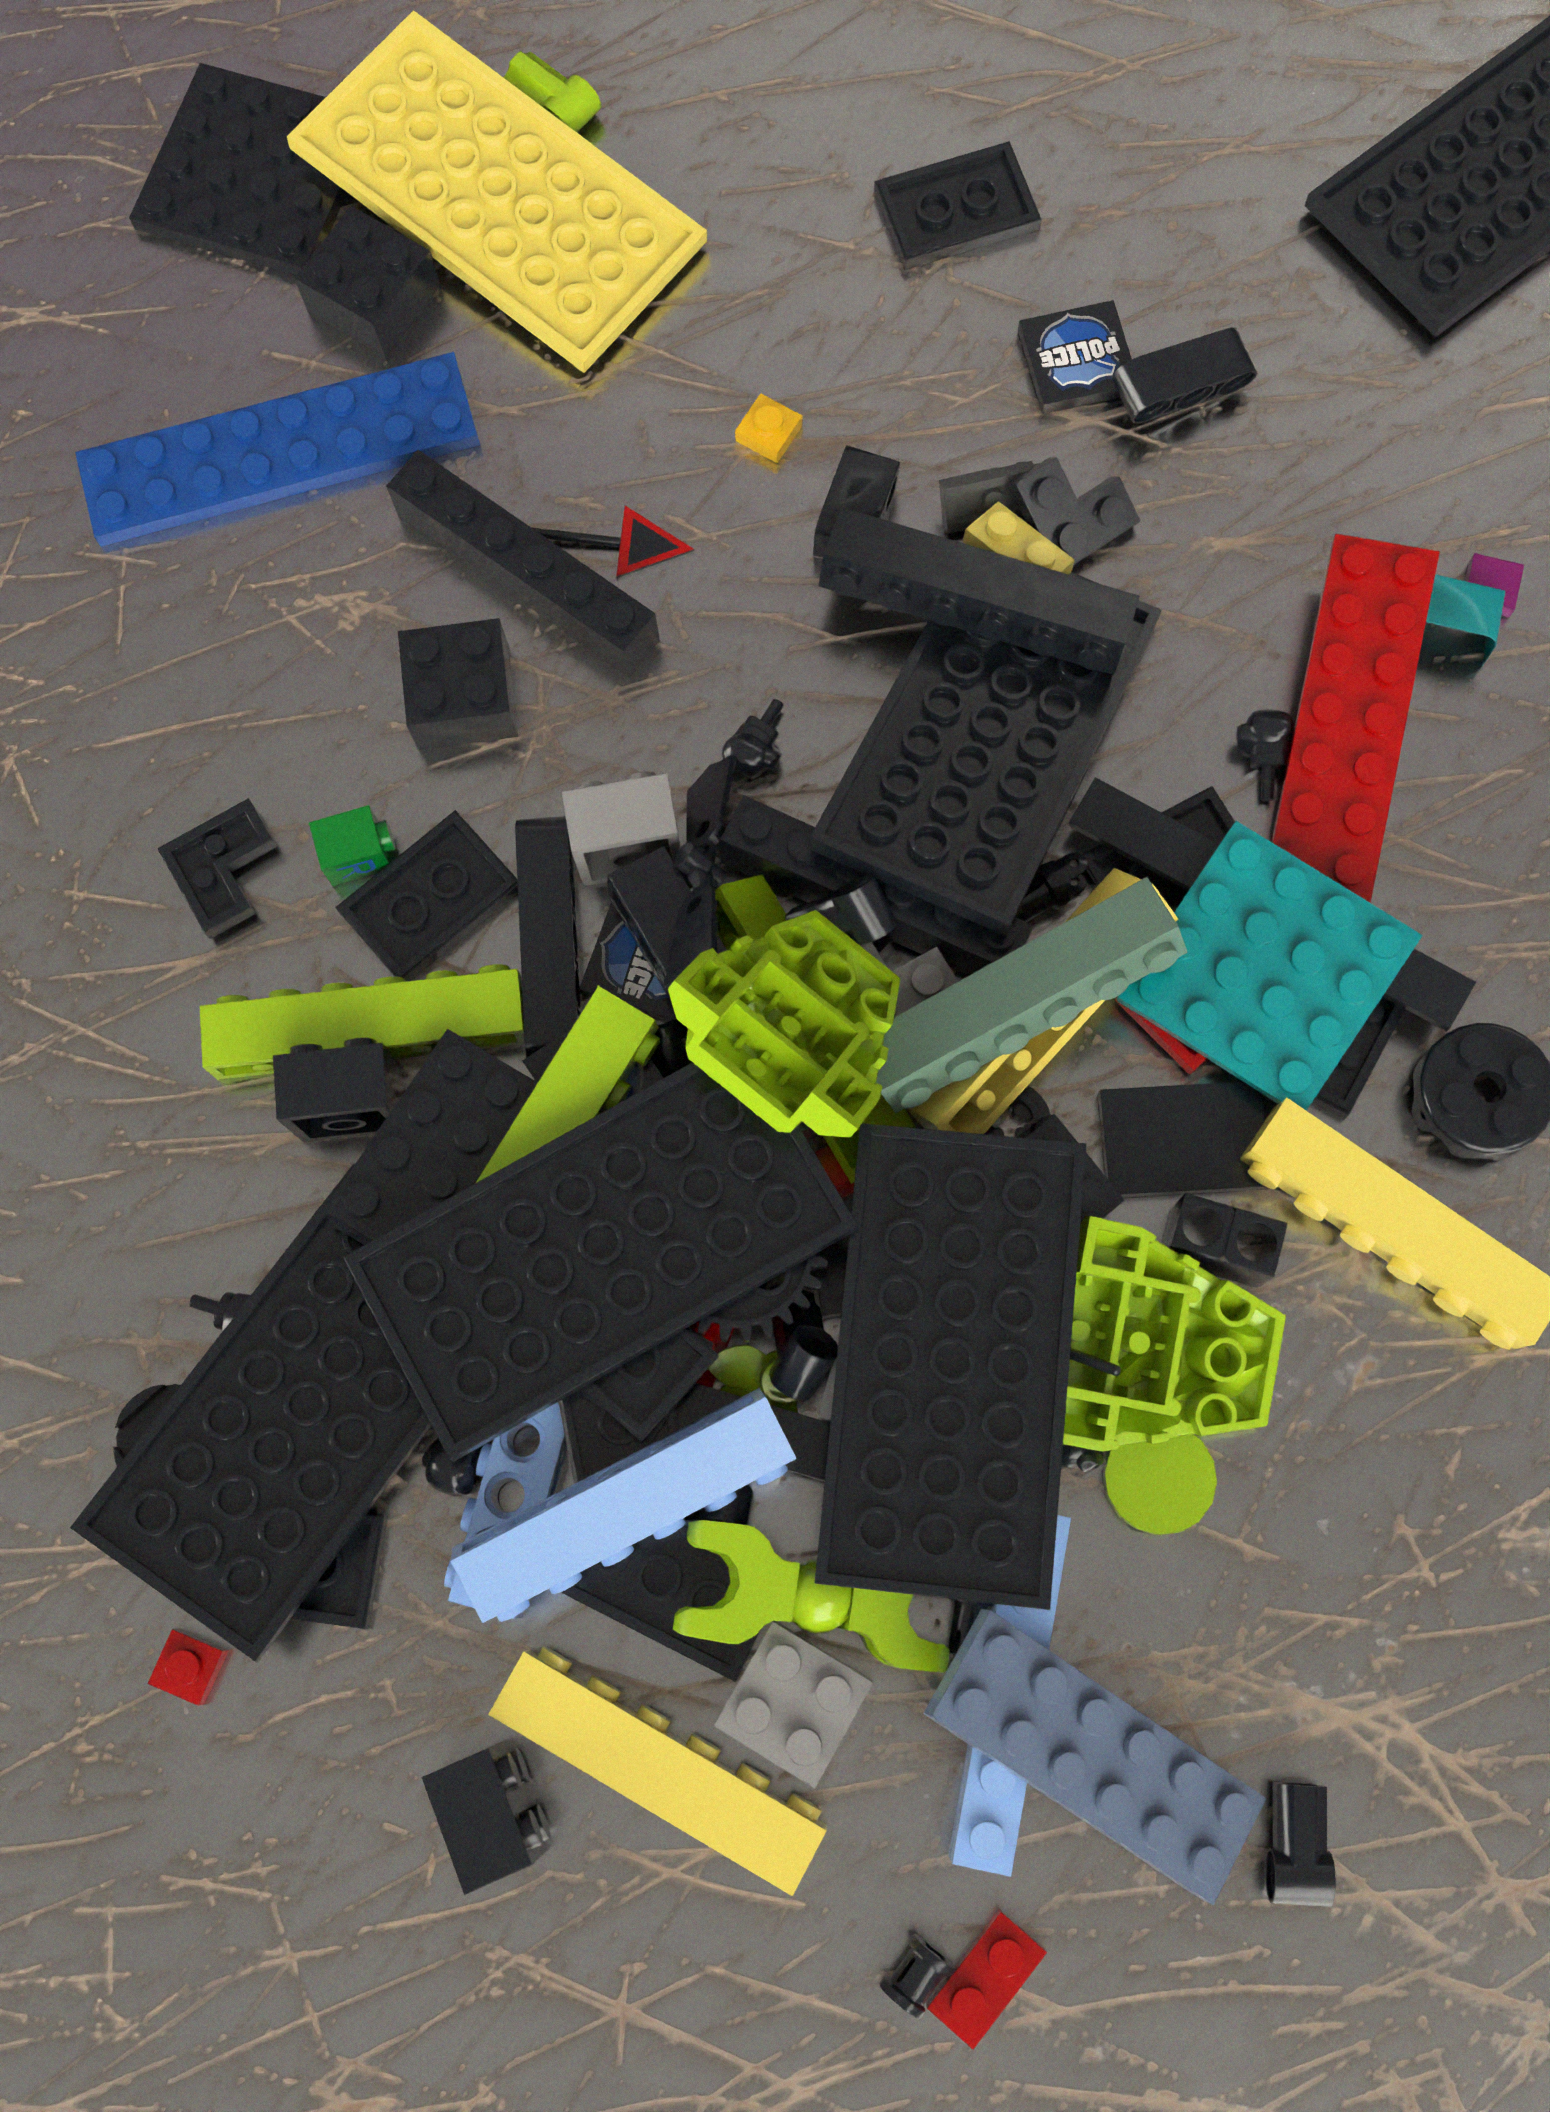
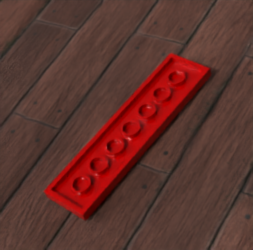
M1335 534L1331 545L1272 843L1371 903L1440 551Z

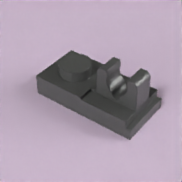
M1032 461L1016 462L1014 465L1001 468L994 467L989 470L986 469L939 480L942 521L947 534L965 530L998 501L1018 517H1024L1008 483L1039 463L1033 464Z

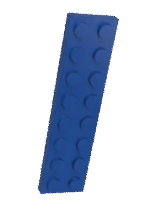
M450 352L77 451L75 454L94 538L102 547L404 466L417 450H420L430 458H435L480 446L455 353Z

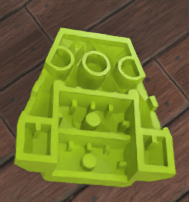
M817 910L773 925L765 936L752 940L749 935L738 938L729 950L717 954L713 948L701 952L668 988L676 1018L688 1028L685 1048L688 1059L778 1132L790 1133L801 1122H804L818 1135L850 1138L880 1100L882 1085L876 1083L878 1070L887 1061L889 1048L883 1046L884 1035L893 1025L901 978Z
M1085 1216L1080 1224L1071 1348L1119 1365L1121 1372L1119 1375L1114 1376L1070 1359L1063 1444L1103 1452L1119 1449V1446L1140 1442L1154 1444L1167 1442L1172 1437L1192 1434L1206 1436L1267 1426L1286 1315L1233 1282L1221 1280L1199 1266L1200 1262L1187 1254H1178L1155 1240L1157 1236L1143 1227Z

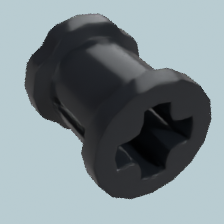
M913 1934L908 1941L911 1949L892 1976H884L879 1984L880 1988L891 2000L908 2014L920 2020L925 2014L923 2005L941 1979L944 1976L951 1977L956 1968L929 1942L919 1935Z

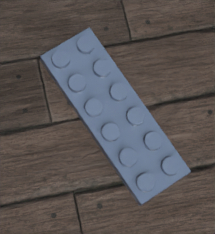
M981 1609L923 1713L1202 1901L1214 1905L1266 1800L1260 1793L991 1610Z

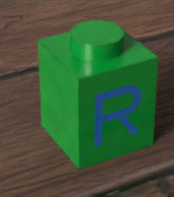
M369 805L309 822L321 871L332 886L377 874L390 863L388 851L396 849L387 820L378 821Z

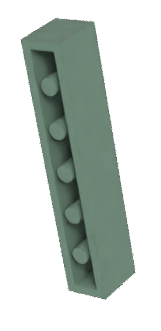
M1146 877L894 1017L893 1025L884 1035L883 1046L889 1048L887 1061L878 1070L876 1083L882 1085L881 1094L895 1114L905 1108L917 1107L926 1102L932 1093L948 1084L972 1077L986 1063L1003 1054H1012L1021 1050L1030 1039L1044 1031L1070 1023L1079 1012L1093 1004L1119 996L1126 990L1128 985L1151 972L1158 973L1168 969L1180 956L1188 953L1177 923Z

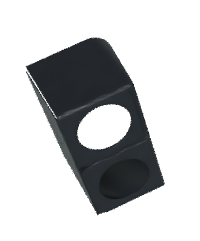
M846 445L816 525L813 556L823 558V553L841 507L885 520L897 487L900 468L899 461Z
M1184 1193L1169 1211L1161 1243L1170 1247V1249L1178 1254H1187L1200 1262L1199 1266L1214 1276L1254 1287L1262 1285L1275 1276L1288 1223ZM1201 1207L1212 1210L1221 1219L1222 1233L1219 1239L1211 1245H1196L1184 1233V1218L1194 1208ZM1251 1223L1268 1227L1276 1237L1274 1254L1262 1262L1248 1260L1238 1249V1234L1244 1226ZM1224 1254H1225V1259H1226L1228 1262H1225V1261H1221V1260H1220L1221 1257H1222Z

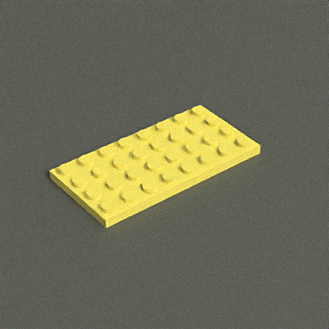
M414 10L287 136L288 144L292 151L402 235L430 250L432 258L583 373L591 367L707 242V230Z

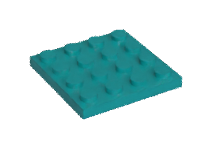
M1235 821L1174 912L1178 918L1176 923L1188 953L1180 956L1168 969L1158 973L1151 972L1128 985L1126 990L1117 997V1001L1279 1104L1285 1098H1288L1307 1111L1423 935L1243 824Z

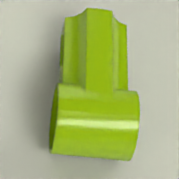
M520 51L510 60L509 68L503 78L575 132H578L601 109V102L596 91L579 75L572 74L567 79L532 52L523 53Z

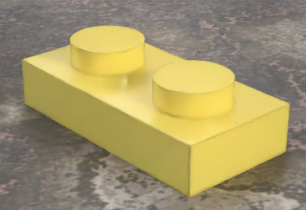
M999 501L965 529L963 543L1068 575L1072 571L1075 560Z

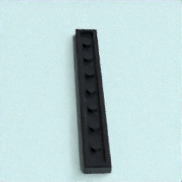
M1096 777L1069 821V827L1187 891L1190 890L1220 845ZM1414 949L1382 997L1447 1031L1451 1028L1476 981Z

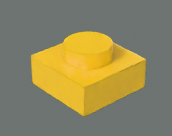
M760 393L736 428L735 439L736 442L778 463L802 428L803 418L801 414Z

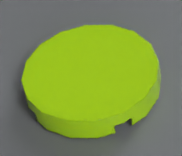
M1194 1434L1169 1438V1441L1161 1443L1140 1442L1121 1445L1119 1449L1109 1451L1102 1473L1105 1496L1116 1515L1135 1529L1152 1535L1180 1533L1198 1523L1212 1505L1217 1486L1214 1460L1203 1441Z

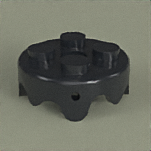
M1472 1023L1457 1027L1437 1040L1418 1062L1414 1070V1102L1412 1105L1414 1123L1420 1130L1435 1134L1447 1145L1449 1151L1457 1157L1493 1159L1494 1161L1503 1160L1534 1142L1550 1122V1062L1532 1040L1511 1027L1496 1023ZM1477 1076H1488L1495 1080L1500 1089V1096L1497 1102H1486L1477 1096L1474 1090V1080Z

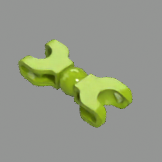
M707 1520L688 1522V1543L694 1548L705 1549L720 1555L729 1568L730 1584L725 1596L713 1606H684L678 1609L673 1622V1630L675 1632L704 1640L740 1644L755 1636L764 1625L772 1621H793L800 1629L813 1634L828 1633L835 1628L854 1631L861 1637L868 1652L882 1664L901 1669L943 1673L948 1670L949 1648L944 1644L933 1643L918 1637L910 1626L908 1608L913 1597L912 1594L815 1584L817 1559H809L801 1564L781 1559L774 1552L770 1541L753 1526Z

